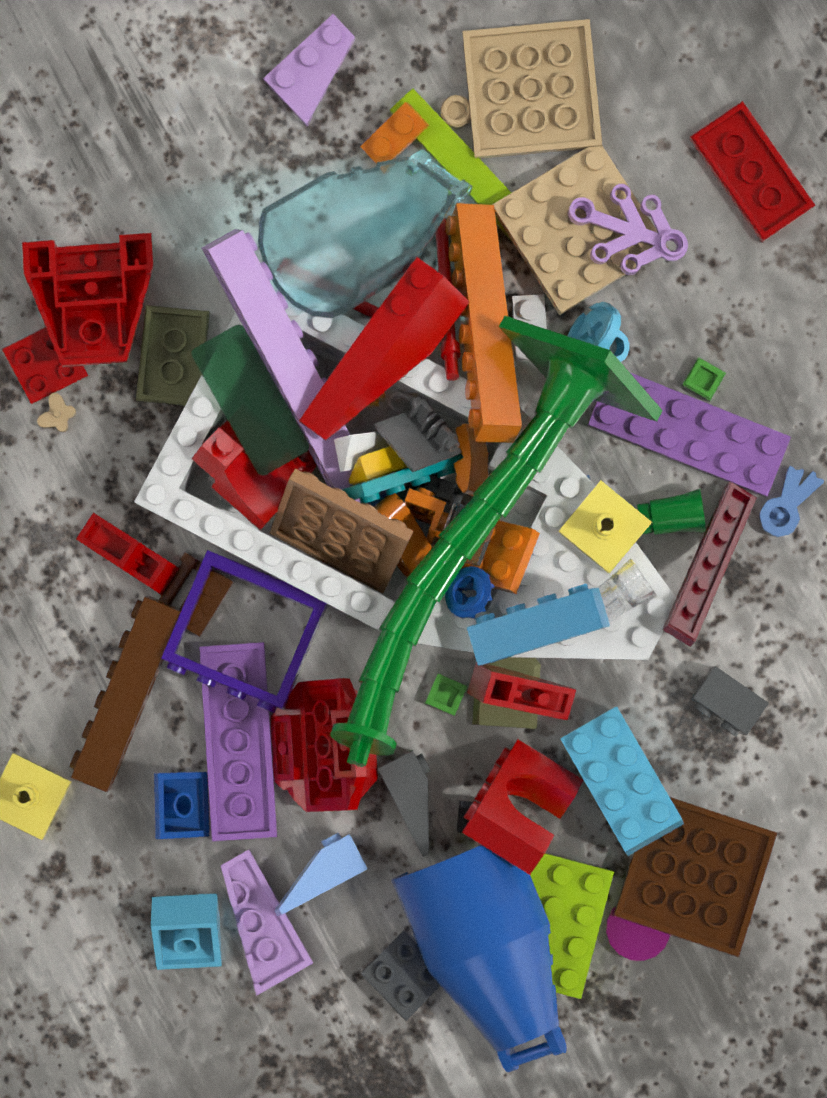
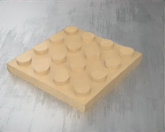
M590 19L462 31L475 158L506 157L602 146Z
M603 146L585 148L493 204L495 216L559 315L625 276L626 274L622 272L620 264L626 255H638L653 247L650 244L639 242L610 256L606 263L596 264L590 257L592 248L598 243L606 244L623 235L591 223L579 226L572 223L568 217V208L571 203L577 198L584 197L593 202L596 211L627 222L620 206L614 204L610 198V193L616 185H627ZM623 190L615 191L617 198H626ZM631 191V199L646 229L657 232L649 217L642 213L640 203ZM578 208L575 210L577 217H586L583 209ZM603 249L595 250L598 258L603 259L606 257ZM626 260L627 268L631 270L636 268V263L633 260Z

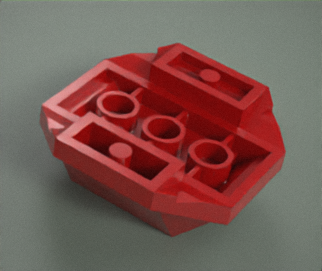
M350 678L298 682L290 694L285 709L277 708L275 713L270 716L274 782L283 790H287L293 800L305 812L358 810L360 799L378 779L377 755L369 754L367 764L364 767L349 764L347 759L351 748L338 743L330 736L333 724L347 723L358 691L353 687Z

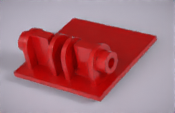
M46 327L2 348L31 404L89 376L84 366H61Z

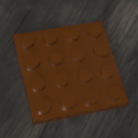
M670 797L684 824L633 853L613 916L734 957H739L777 832Z

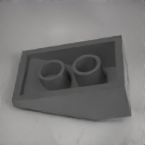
M411 751L378 768L424 857L429 854L428 779L425 774L431 770L422 753L416 756L414 751Z

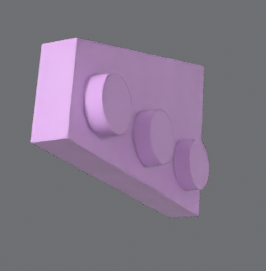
M332 14L263 78L264 82L306 126L309 125L334 75L338 72L354 43L355 36Z

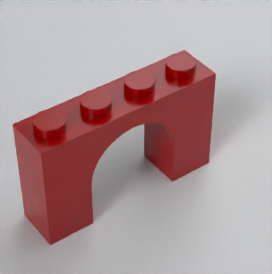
M517 739L511 750L505 747L496 760V764L485 779L487 783L484 782L474 798L479 803L473 801L464 815L468 823L462 833L531 875L555 835L522 815L513 806L508 795L526 798L561 819L574 800L584 780Z

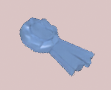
M792 466L788 467L781 497L768 500L760 511L759 519L765 532L775 537L789 535L795 530L800 520L797 507L824 483L823 479L817 478L814 471L799 486L804 469L795 470Z

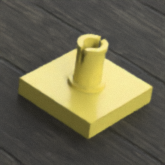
M600 480L558 532L610 574L652 522Z
M12 753L0 778V820L43 840L72 781Z

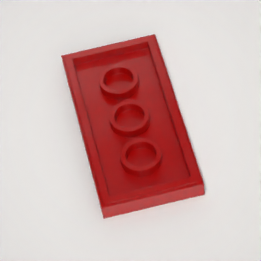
M743 101L690 136V141L762 243L816 206Z

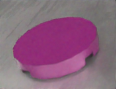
M617 904L611 909L606 920V935L610 945L619 955L629 960L645 961L656 957L665 949L670 935L614 917Z

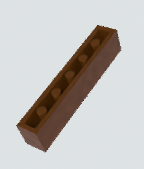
M149 595L145 596L143 601L137 600L131 613V618L135 619L131 631H124L118 646L123 651L119 660H113L108 669L106 678L111 680L107 690H101L95 701L94 708L98 709L94 721L88 720L82 733V738L86 739L82 751H75L69 767L74 769L71 778L104 792L112 789L163 664L162 655L182 609Z

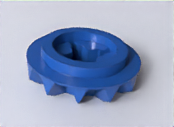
M474 566L461 569L445 593L446 605L450 612L462 619H475L476 614L479 612H486L485 606L488 601L493 600L490 594L491 590L495 587L490 582V575ZM473 589L477 595L468 598L462 591Z

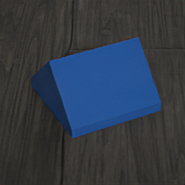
M208 772L154 773L155 839L209 837Z

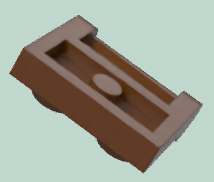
M186 552L180 558L182 563L178 567L179 570L159 600L171 604L192 569L199 570L202 562ZM211 569L186 629L201 637L234 582ZM187 597L185 598L184 602H183L182 605L180 606V609L183 608L184 603H185Z

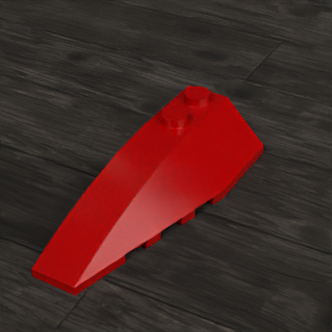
M416 257L336 366L299 422L323 440H328L365 407L383 395L387 389L405 377L420 362L427 359L462 314L469 301L442 274Z

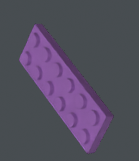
M631 373L632 376L663 410L657 422L600 402L596 403L587 426L726 482L731 481L741 488L767 497L791 439L788 435Z
M264 642L199 647L201 665L268 692ZM202 683L212 841L278 837L269 711L256 706L258 703L256 698L246 695L245 700L227 694L228 687L216 683L213 688Z

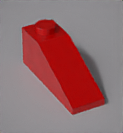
M476 662L467 693L485 704L568 721L576 689L488 664L478 666Z

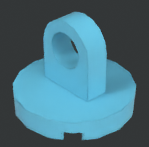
M606 302L593 304L589 307L592 311L587 315L582 313L575 320L568 336L608 350L615 340L617 349L614 355L620 362L625 360L629 352V341L627 336L619 330L621 315L618 309Z

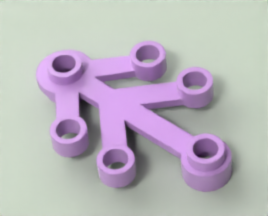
M625 184L616 185L610 193V198L614 204L620 206L627 222L596 211L593 202L584 197L575 199L568 208V217L576 225L583 226L591 223L623 235L606 244L598 243L592 248L590 257L596 264L606 263L610 256L639 242L650 244L653 247L638 255L628 254L623 258L620 267L626 275L636 274L642 266L659 258H663L666 261H677L687 252L688 242L685 235L679 230L670 228L661 210V201L655 195L646 196L640 204V209L646 216H651L657 232L646 229L631 199V190ZM623 190L626 198H617L615 191ZM646 201H653L656 204V209H647ZM578 208L583 209L586 217H577L575 210ZM673 241L676 244V250H668L666 242ZM603 249L606 257L603 259L598 258L595 250ZM626 260H633L636 263V268L633 270L627 268Z

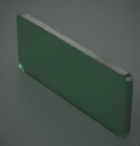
M234 325L191 351L194 362L257 474L267 475L308 451L309 443L242 325Z

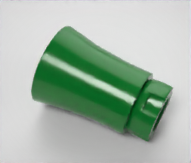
M700 488L680 495L650 500V503L637 504L638 511L652 522L643 534H651L653 532L654 535L681 532L705 533L706 524Z

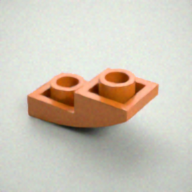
M464 423L455 428L458 442L460 443L459 448L464 458L453 464L457 474L456 483L462 493L474 496L473 493L488 477V451L486 442H476L474 428H470L469 424Z

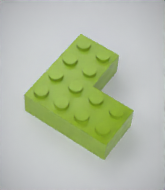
M545 853L530 876L550 923L551 933L548 935L550 954H553V965H551L552 982L556 987V993L581 999L614 871Z

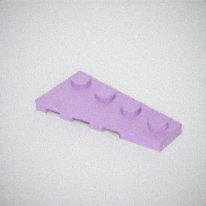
M250 849L222 864L223 877L257 996L313 964V960L287 914L276 915L274 910L280 902Z

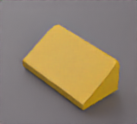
M389 446L359 457L348 480L352 485L363 483L407 468V465Z

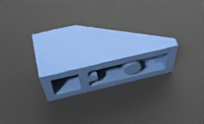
M336 833L321 841L324 848L315 852L274 910L277 916L283 915L368 869L350 834L341 838L339 833Z

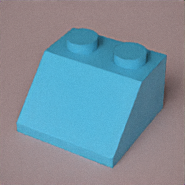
M217 894L152 897L151 931L157 970L222 966L220 914Z

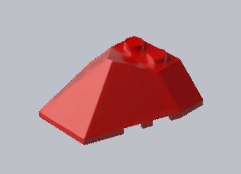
M152 233L119 235L118 243L57 247L55 240L22 242L24 275L61 366L72 367L127 362L154 267Z

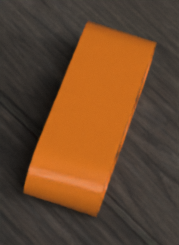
M394 493L384 497L374 508L378 513L390 519L402 521L407 528L413 531L397 565L400 571L408 578L432 547L407 505Z

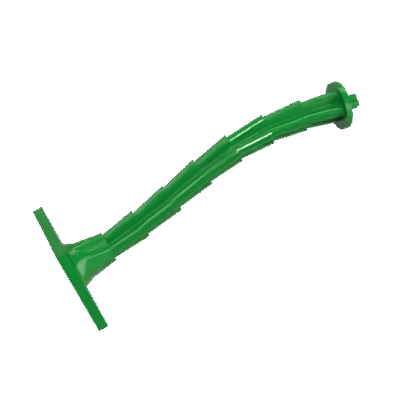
M504 316L499 328L546 378L534 412L536 415L506 451L507 456L473 493L474 497L438 535L440 539L406 579L407 585L379 627L381 632L358 680L361 685L347 723L333 724L330 733L333 740L351 748L347 759L349 764L364 767L367 764L369 754L387 756L394 754L397 743L386 734L395 693L399 692L412 647H416L436 602L440 603L466 560L470 561L500 518L502 516L504 518L507 517L534 476L542 472L567 429L573 428L594 400L656 422L658 421L663 410L611 350Z

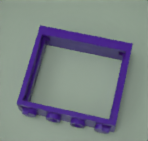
M207 550L161 659L169 662L166 668L185 675L186 670L198 674L196 681L213 688L216 683L228 687L227 694L245 700L246 695L258 699L256 706L275 713L276 708L285 709L328 604L286 582ZM212 568L313 610L277 696L176 654Z

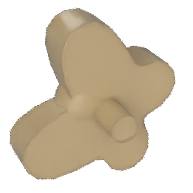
M52 393L49 396L50 409L38 417L37 423L44 429L56 427L58 431L66 432L68 430V420L76 415V410L71 405L66 406L61 395Z

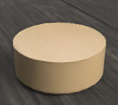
M453 95L442 103L441 118L450 128H463L471 120L469 100L463 96Z

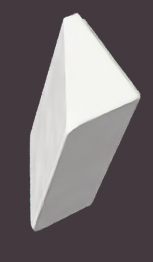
M378 431L334 439L340 472L353 470L359 457L390 446Z

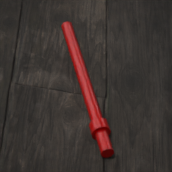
M439 217L435 219L438 272L452 284L449 237L446 233L447 219ZM454 323L440 344L441 358L445 360L446 379L449 381L459 379L458 359L461 357L460 343L456 340Z

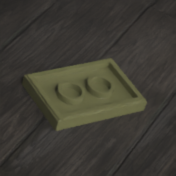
M146 305L136 394L137 402L185 406L205 369L210 311Z

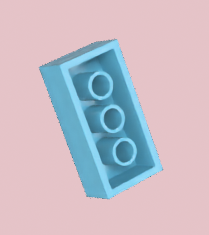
M617 706L560 738L627 856L684 824Z

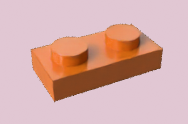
M405 102L360 147L381 170H385L430 125L408 102Z

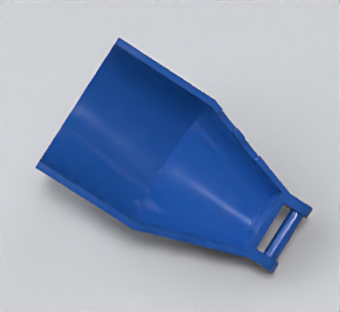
M480 845L410 874L405 872L391 879L428 972L494 1048L506 1072L517 1070L519 1065L550 1054L557 1056L566 1053L567 1045L559 1027L556 987L552 982L551 965H553V954H550L548 935L551 933L550 923L529 874L483 845ZM542 1035L545 1036L547 1042L519 1052L514 1050L515 1046Z

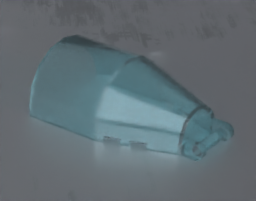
M423 149L411 156L377 162L375 168L363 170L361 166L352 167L350 173L337 175L335 171L327 172L262 210L258 233V244L262 261L270 269L275 287L293 306L314 317L334 318L351 310L399 280L416 257H421L450 209L456 203L462 202L469 196L472 185L465 180H458L431 159L432 156Z

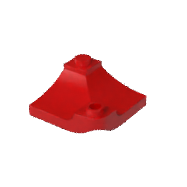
M244 404L202 444L191 458L216 480L211 487L259 530L278 511L293 471L297 469L301 472L312 473L316 467V463L309 450L298 440L289 442L283 439Z

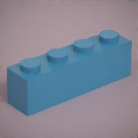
M587 584L568 589L569 595L557 599V595L554 593L538 598V605L527 609L525 603L506 608L507 615L495 618L494 613L475 618L476 625L466 628L478 666L609 627V619L599 588L589 589Z

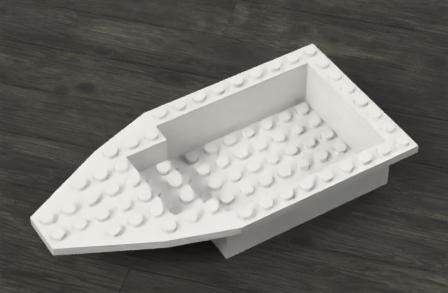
M275 279L270 280L275 292L280 291L288 304V308L285 311L290 321L295 320L301 328L304 337L300 338L304 348L339 363L365 326ZM235 313L134 502L380 631L379 627L408 583L406 581L407 577L398 567H396L385 592L382 594L269 534L276 513L259 530L231 504L224 502L222 499L217 500L208 482L210 475L191 459L202 444L242 404L246 405L283 439L289 442L298 440L307 448L289 412L270 404L276 388ZM425 359L409 371L400 381H397L387 389L383 395L359 412L345 426L350 435L359 434L360 432H376L375 423L394 417L387 407L391 395L395 392L403 391L415 398L427 399L434 413H439L442 418L455 423L452 432L456 434L455 428L464 423L469 424L468 417L471 402L465 397L467 379L459 376V379L449 381L446 379L444 367L429 359ZM395 399L394 404L399 409L406 412L412 409L410 404L400 399ZM521 408L522 427L517 437L532 420ZM486 442L487 451L490 453L488 456V476L507 456L506 451L513 443ZM558 446L542 472L534 476L507 517L504 518L502 516L500 518V521L532 528L540 533L517 594L493 588L490 594L493 600L487 602L485 606L486 612H479L475 618L494 613L495 618L507 615L506 608L525 603L527 609L538 605V598L556 593L557 599L569 595L568 589L587 584L589 589L599 588L609 619V627L509 658L649 660L663 633L662 629L676 597L636 542L611 573L608 574L558 532L595 488L593 482ZM456 471L455 473L440 477L457 484ZM464 493L456 516L474 496ZM473 589L462 591L468 598L477 595ZM444 595L440 603L436 602L417 644L474 653L466 627L476 625V621L474 618L462 619L451 613L446 605Z

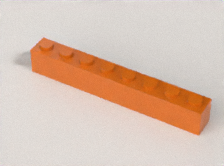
M456 203L452 216L447 217L446 233L451 235L449 260L454 262L455 267L452 275V285L469 301V304L460 315L461 325L459 327V343L464 344L462 370L467 372L468 377L465 386V397L471 402L468 417L469 427L474 428L476 442L514 443L522 427L512 343L508 336L499 328L504 316H508L495 209L494 205Z

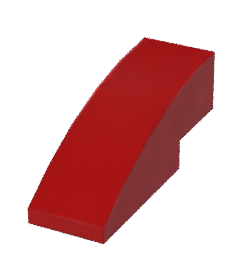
M94 512L76 538V540L160 595L164 593L179 570L177 566Z

